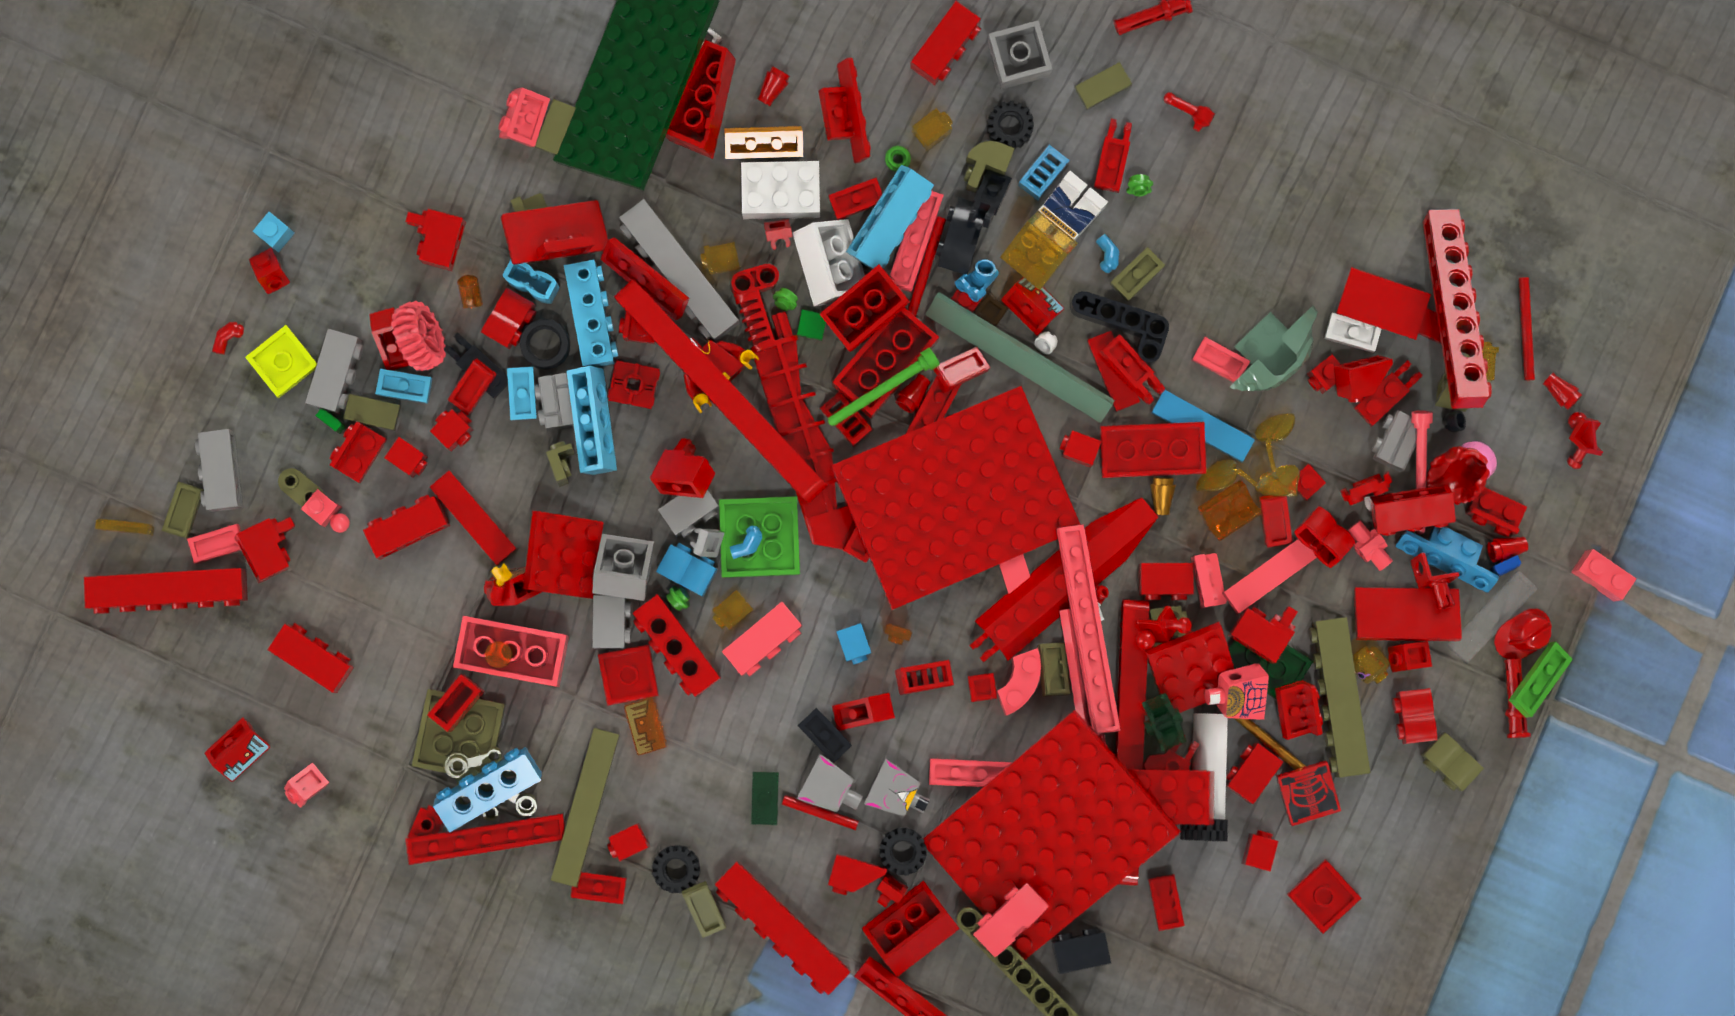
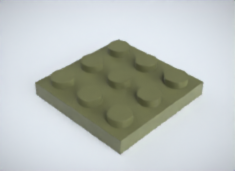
M428 689L412 766L446 773L444 764L450 754L460 752L467 757L487 753V750L491 747H497L506 704L478 699L452 732H447L427 716L445 692ZM491 752L489 754L490 758L495 759L496 752ZM455 761L453 766L459 769L463 767V764L460 761ZM488 763L482 764V765H479V766H476V767H473V768H475V769H477L478 771L482 772L481 769H482L485 765H487Z

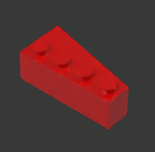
M708 40L704 41L666 134V138L670 142L711 159L714 158L736 58L727 48Z

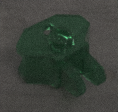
M1166 693L1141 703L1147 721L1143 722L1149 737L1154 735L1162 752L1187 742L1180 723H1183L1178 708H1173Z

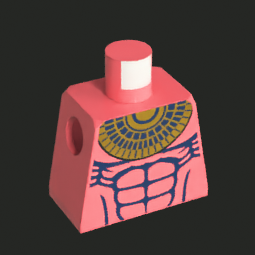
M1259 663L1221 672L1218 679V688L1205 690V701L1207 705L1217 704L1219 710L1227 718L1262 720L1265 716L1269 675Z

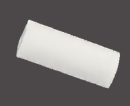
M1193 713L1192 743L1196 741L1199 743V746L1192 757V771H1214V819L1225 820L1228 718L1223 714Z

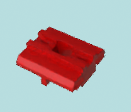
M617 360L614 364L608 401L652 409L660 377V369ZM629 379L640 381L639 390L627 388Z

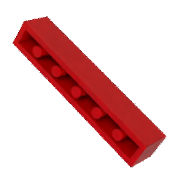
M231 568L84 577L85 608L92 609L94 614L110 613V608H120V612H136V607L145 606L146 611L162 610V605H172V609H188V604L197 603L198 608L214 607V602H224V606H240V601H248L247 570Z
M738 861L715 884L718 888L715 891L716 894L726 903L731 900L737 906L734 911L744 921L749 918L756 925L753 929L763 939L768 936L775 943L772 948L783 958L787 955L793 961L791 966L801 976L806 973L813 980L810 985L818 993L822 994L825 992L830 995L851 972L843 962Z

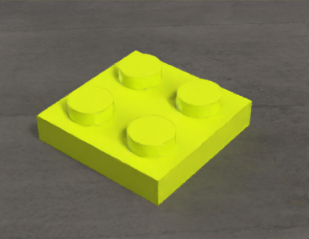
M287 325L245 357L278 398L312 373L317 366V362Z

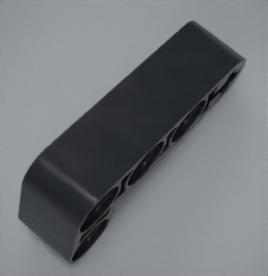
M1085 291L1074 295L1070 303V310L1074 316L1140 337L1136 352L1148 366L1153 365L1159 359L1169 331V323L1165 317ZM1081 299L1086 300L1085 305L1089 306L1085 307L1084 310H1080L1079 304H1077L1080 303ZM1098 303L1095 315L1091 314L1094 304ZM1110 307L1114 312V316L1109 319L1104 318L1100 312L1101 308ZM1130 314L1138 318V325L1134 327L1127 325L1125 316ZM1154 322L1161 324L1163 332L1161 334L1152 333L1150 324ZM1142 348H1153L1155 357L1152 359L1145 358L1142 354Z

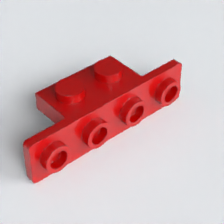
M846 58L837 64L840 87L822 88L819 90V97L827 140L850 139L854 163H861L870 157L871 147L867 140L865 130L866 119L861 108L862 97L856 80L857 69L854 66L853 58Z

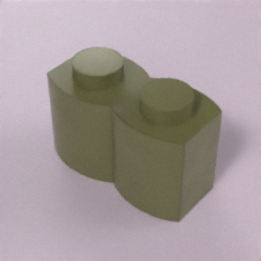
M1442 732L1437 737V740L1421 754L1425 759L1423 764L1433 773L1438 771L1444 777L1442 782L1453 792L1456 789L1464 791L1484 769L1446 732Z

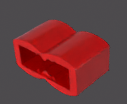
M506 288L485 322L481 333L509 350L512 346L516 347L520 343L522 328L526 323L530 324L537 313L534 310L536 305Z
M1320 506L1313 510L1294 531L1299 541L1313 550L1315 556L1329 568L1340 562L1356 543L1350 532L1337 525L1331 513Z
M1431 689L1396 692V698L1392 699L1394 713L1399 715L1400 724H1396L1397 738L1402 739L1403 744L1436 741L1437 728Z

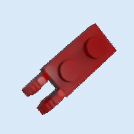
M1111 118L1107 136L1104 138L1094 188L1119 193L1130 146L1129 137L1132 123L1126 122L1123 129V139L1113 138V135L1116 131L1117 120Z
M1120 334L1099 352L1146 404L1150 405L1154 399L1151 393L1143 386V382L1147 380L1148 385L1159 394L1165 391L1164 385L1153 374L1154 371L1139 357L1138 353Z
M1409 360L1403 363L1394 373L1391 372L1381 382L1374 395L1366 396L1363 401H1360L1354 407L1371 427L1397 404L1423 376L1420 372L1415 373L1405 385L1398 379L1402 373H1405L1410 368L1412 363Z

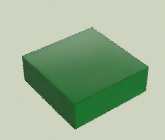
M802 310L797 336L822 341L826 322L820 316V313Z
M320 409L315 415L339 434L346 428L341 421L324 409Z

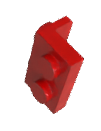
M1301 680L1275 688L1282 737L1289 740L1308 733L1316 736L1323 734V718L1318 706L1319 693L1315 685Z

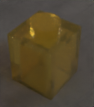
M935 108L912 126V133L928 152L952 133L951 125L953 122L944 111L940 113Z

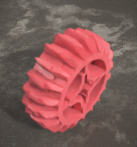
M410 301L395 309L394 314H392L393 321L391 322L394 328L392 334L395 336V343L398 344L399 351L403 354V359L408 360V364L411 367L413 366L414 369L421 371L433 369L442 363L444 357H446L444 351L446 347L444 344L445 338L442 335L439 321L435 319L434 313L430 312L429 307L425 306L422 302Z

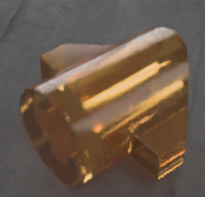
M474 275L460 277L457 284L463 309L483 306L477 277Z

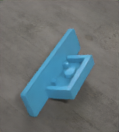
M1433 526L1428 540L1405 530L1396 543V548L1414 557L1420 553H1425L1429 565L1448 574L1459 572L1460 576L1458 579L1484 592H1489L1499 579L1497 574L1477 565L1483 545L1447 527Z

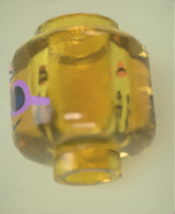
M1365 645L1353 655L1355 673L1365 684L1373 681L1378 684L1389 675L1386 670L1390 662L1376 646L1368 647Z

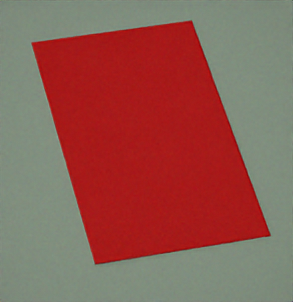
M1351 267L1336 313L1416 340L1431 294Z

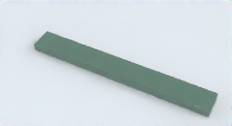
M940 292L935 296L925 314L1100 423L1115 401Z

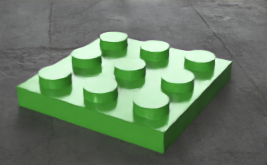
M797 497L719 499L720 531L724 532L721 543L722 578L800 575ZM749 526L759 527L762 532V541L757 551L753 554L733 559L730 546L743 543L747 535L746 529Z

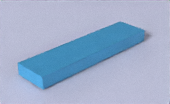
M1166 390L1161 394L1151 412L1168 423L1204 422L1205 443L1241 463L1255 441L1252 437Z

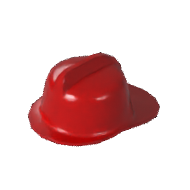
M1529 608L1508 620L1498 628L1495 634L1494 644L1496 651L1506 659H1522L1545 647L1551 638L1552 625L1549 617L1539 609Z

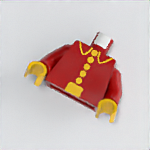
M693 337L690 339L730 382L745 369L744 365L750 370L753 368L749 364L751 359L756 358L759 360V357L754 352L745 350L737 344L721 340L715 343L710 340L702 347ZM684 373L686 392L692 399L698 412L702 413L700 407L705 403L712 407V403L707 395Z

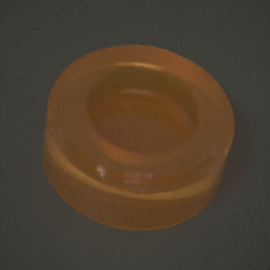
M493 642L485 651V659L490 666L503 668L511 662L512 650L506 643Z

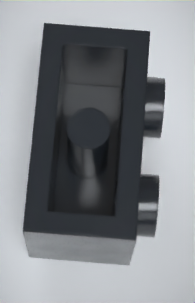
M1098 927L1082 930L1083 934L1078 936H1072V932L1056 935L1057 940L1051 942L1058 973L1063 974L1111 964L1105 932L1103 930L1098 931Z

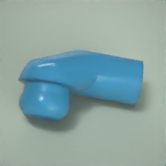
M749 526L746 529L747 535L743 543L730 546L733 559L753 554L757 551L762 541V532L759 527Z

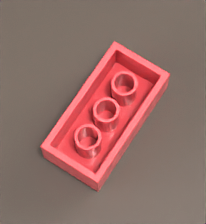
M463 616L453 668L560 687L569 636Z

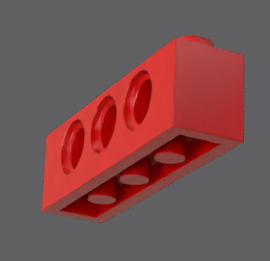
M658 594L633 612L636 618L632 622L641 633L644 631L648 633L651 637V640L648 641L649 645L656 654L662 652L667 659L663 662L672 675L677 672L683 680L679 685L688 696L690 694H693L695 697L699 696L721 679ZM658 619L666 622V630L661 634L654 633L652 629L654 621ZM673 640H678L682 644V650L677 655H672L668 651V644ZM688 661H694L698 666L697 672L692 676H687L683 671V666Z

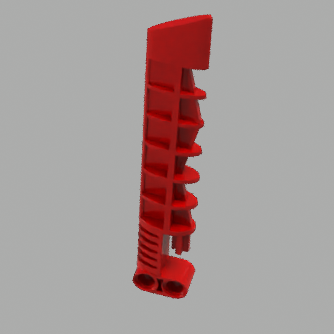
M763 264L739 271L732 277L730 290L736 305L741 306L739 314L744 315V319L741 321L746 323L747 328L745 332L750 334L747 340L749 342L752 341L753 347L750 349L759 357V360L753 359L776 431L828 486L809 504L796 492L811 542L814 545L843 550L856 525L848 506L837 509L835 490L837 480L836 478L834 479V473L831 469L834 449L830 448L818 427L825 424V421L815 422L803 401L816 396V392L801 395L799 370L806 368L807 364L798 365L796 341L799 339L797 335H793L785 311L771 316L778 336V340H774L760 293L775 287L779 279V271L771 264ZM768 271L772 273L774 280L771 283H764L760 279V274ZM736 280H747L749 288L744 291L739 290L735 286Z

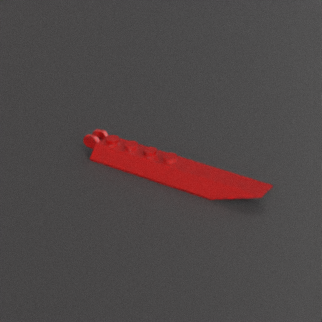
M1142 497L1092 521L1084 528L1095 586L1129 558L1158 519V515ZM1060 549L1035 569L1026 581L1011 593L1003 596L975 620V623L984 633L969 646L972 649L978 648L988 637L995 644L982 654L980 659L983 662L998 650L1002 652L1007 661L1010 660L1060 617L1061 610L1070 609Z

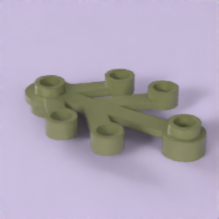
M491 747L487 750V753L467 757L460 752L452 753L445 761V771L450 777L455 778L457 785H459L458 782L465 776L470 774L475 776L480 773V771L473 767L492 761L500 762L502 751L498 747ZM491 752L498 753L499 757L497 759H491L489 754ZM455 761H460L463 764V767L459 769L455 768L453 766V763ZM505 770L502 772V775L505 778L510 776H516L515 772L512 770ZM482 783L479 786L485 792L493 790V786L489 783ZM518 793L508 799L516 804L517 812L523 816H530L536 811L537 799L530 793ZM460 796V804H469L464 802L463 797L465 796ZM524 799H529L532 804L530 806H524L522 804V801ZM498 806L492 808L496 812L494 815H488L485 812L483 817L488 821L495 820L499 813Z

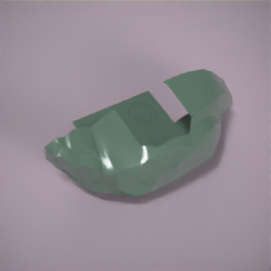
M1314 305L1289 329L1270 312L1234 347L1252 365L1230 388L1251 392L1255 390L1268 391L1272 388H1277L1295 374L1312 353L1314 341L1312 325L1318 313Z

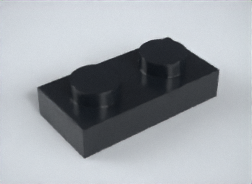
M817 708L797 725L833 764L852 746Z

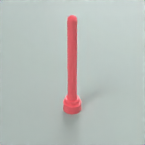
M1425 410L1412 411L1411 423H1414V428L1417 429L1416 489L1426 488L1427 429L1433 423V412ZM1423 527L1422 530L1415 532L1419 535H1422L1425 533L1426 527Z

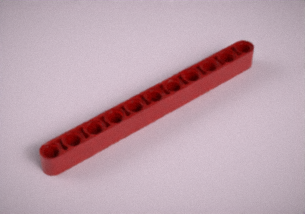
M634 279L629 281L613 296L808 504L828 487Z
M1123 599L1121 605L1117 713L1121 731H1116L1115 756L1126 769L1143 770L1148 657L1146 651L1137 646L1136 636L1141 632L1137 624L1138 620H1149V600ZM1139 867L1117 885L1137 886Z

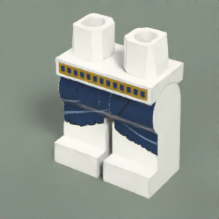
M1071 171L1067 173L1055 191L1038 210L1037 217L1031 227L1040 236L1049 227L1057 234L1051 239L1050 244L1058 251L1064 249L1068 244L1072 245L1108 203L1090 187L1080 201L1072 208L1088 185Z

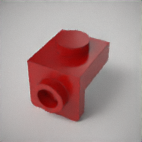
M272 247L249 259L258 282L267 294H271L290 283Z

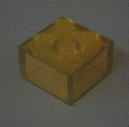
M1037 211L1022 227L1000 258L1040 290L1053 277L1078 243L1040 211Z

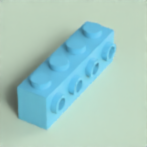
M901 165L846 253L871 269H874L878 264L884 268L889 262L893 249L902 242L905 230L917 218V211L931 196V189L934 184L911 168Z
M595 260L564 265L582 366L602 367L615 364L614 357L619 355L616 341L611 342L609 333L614 331L611 316L606 317L605 307L609 306L607 292L601 290L600 282L604 281L602 266H597Z

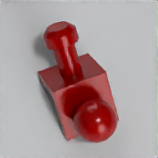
M1574 412L1568 419L1569 427L1573 430L1569 439L1578 448L1573 456H1569L1567 463L1574 469H1580L1583 465L1582 460L1587 453L1599 456L1603 453L1597 446L1596 431L1601 422L1587 418L1582 412Z
M1165 606L1157 620H1138L1137 624L1141 632L1136 636V644L1142 650H1149L1155 645V642L1166 643L1171 640L1176 630L1184 634L1189 633L1192 628L1189 618L1177 620L1171 607Z

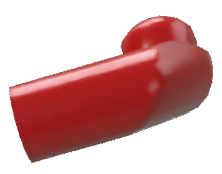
M233 321L220 328L216 333L212 352L225 355L228 340L233 336L236 338L243 336V325Z

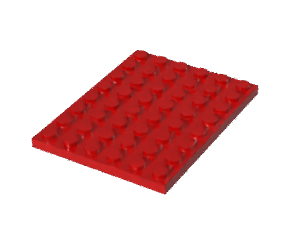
M1022 386L831 465V469L891 610L1058 539L1056 530L1058 528L1081 525Z
M1074 710L923 838V843L931 855L983 915L988 912L993 915L1007 901L1004 897L1014 887L1019 890L1026 883L1043 899L1049 907L1010 944L1026 960L1174 839L1181 831L1077 711Z

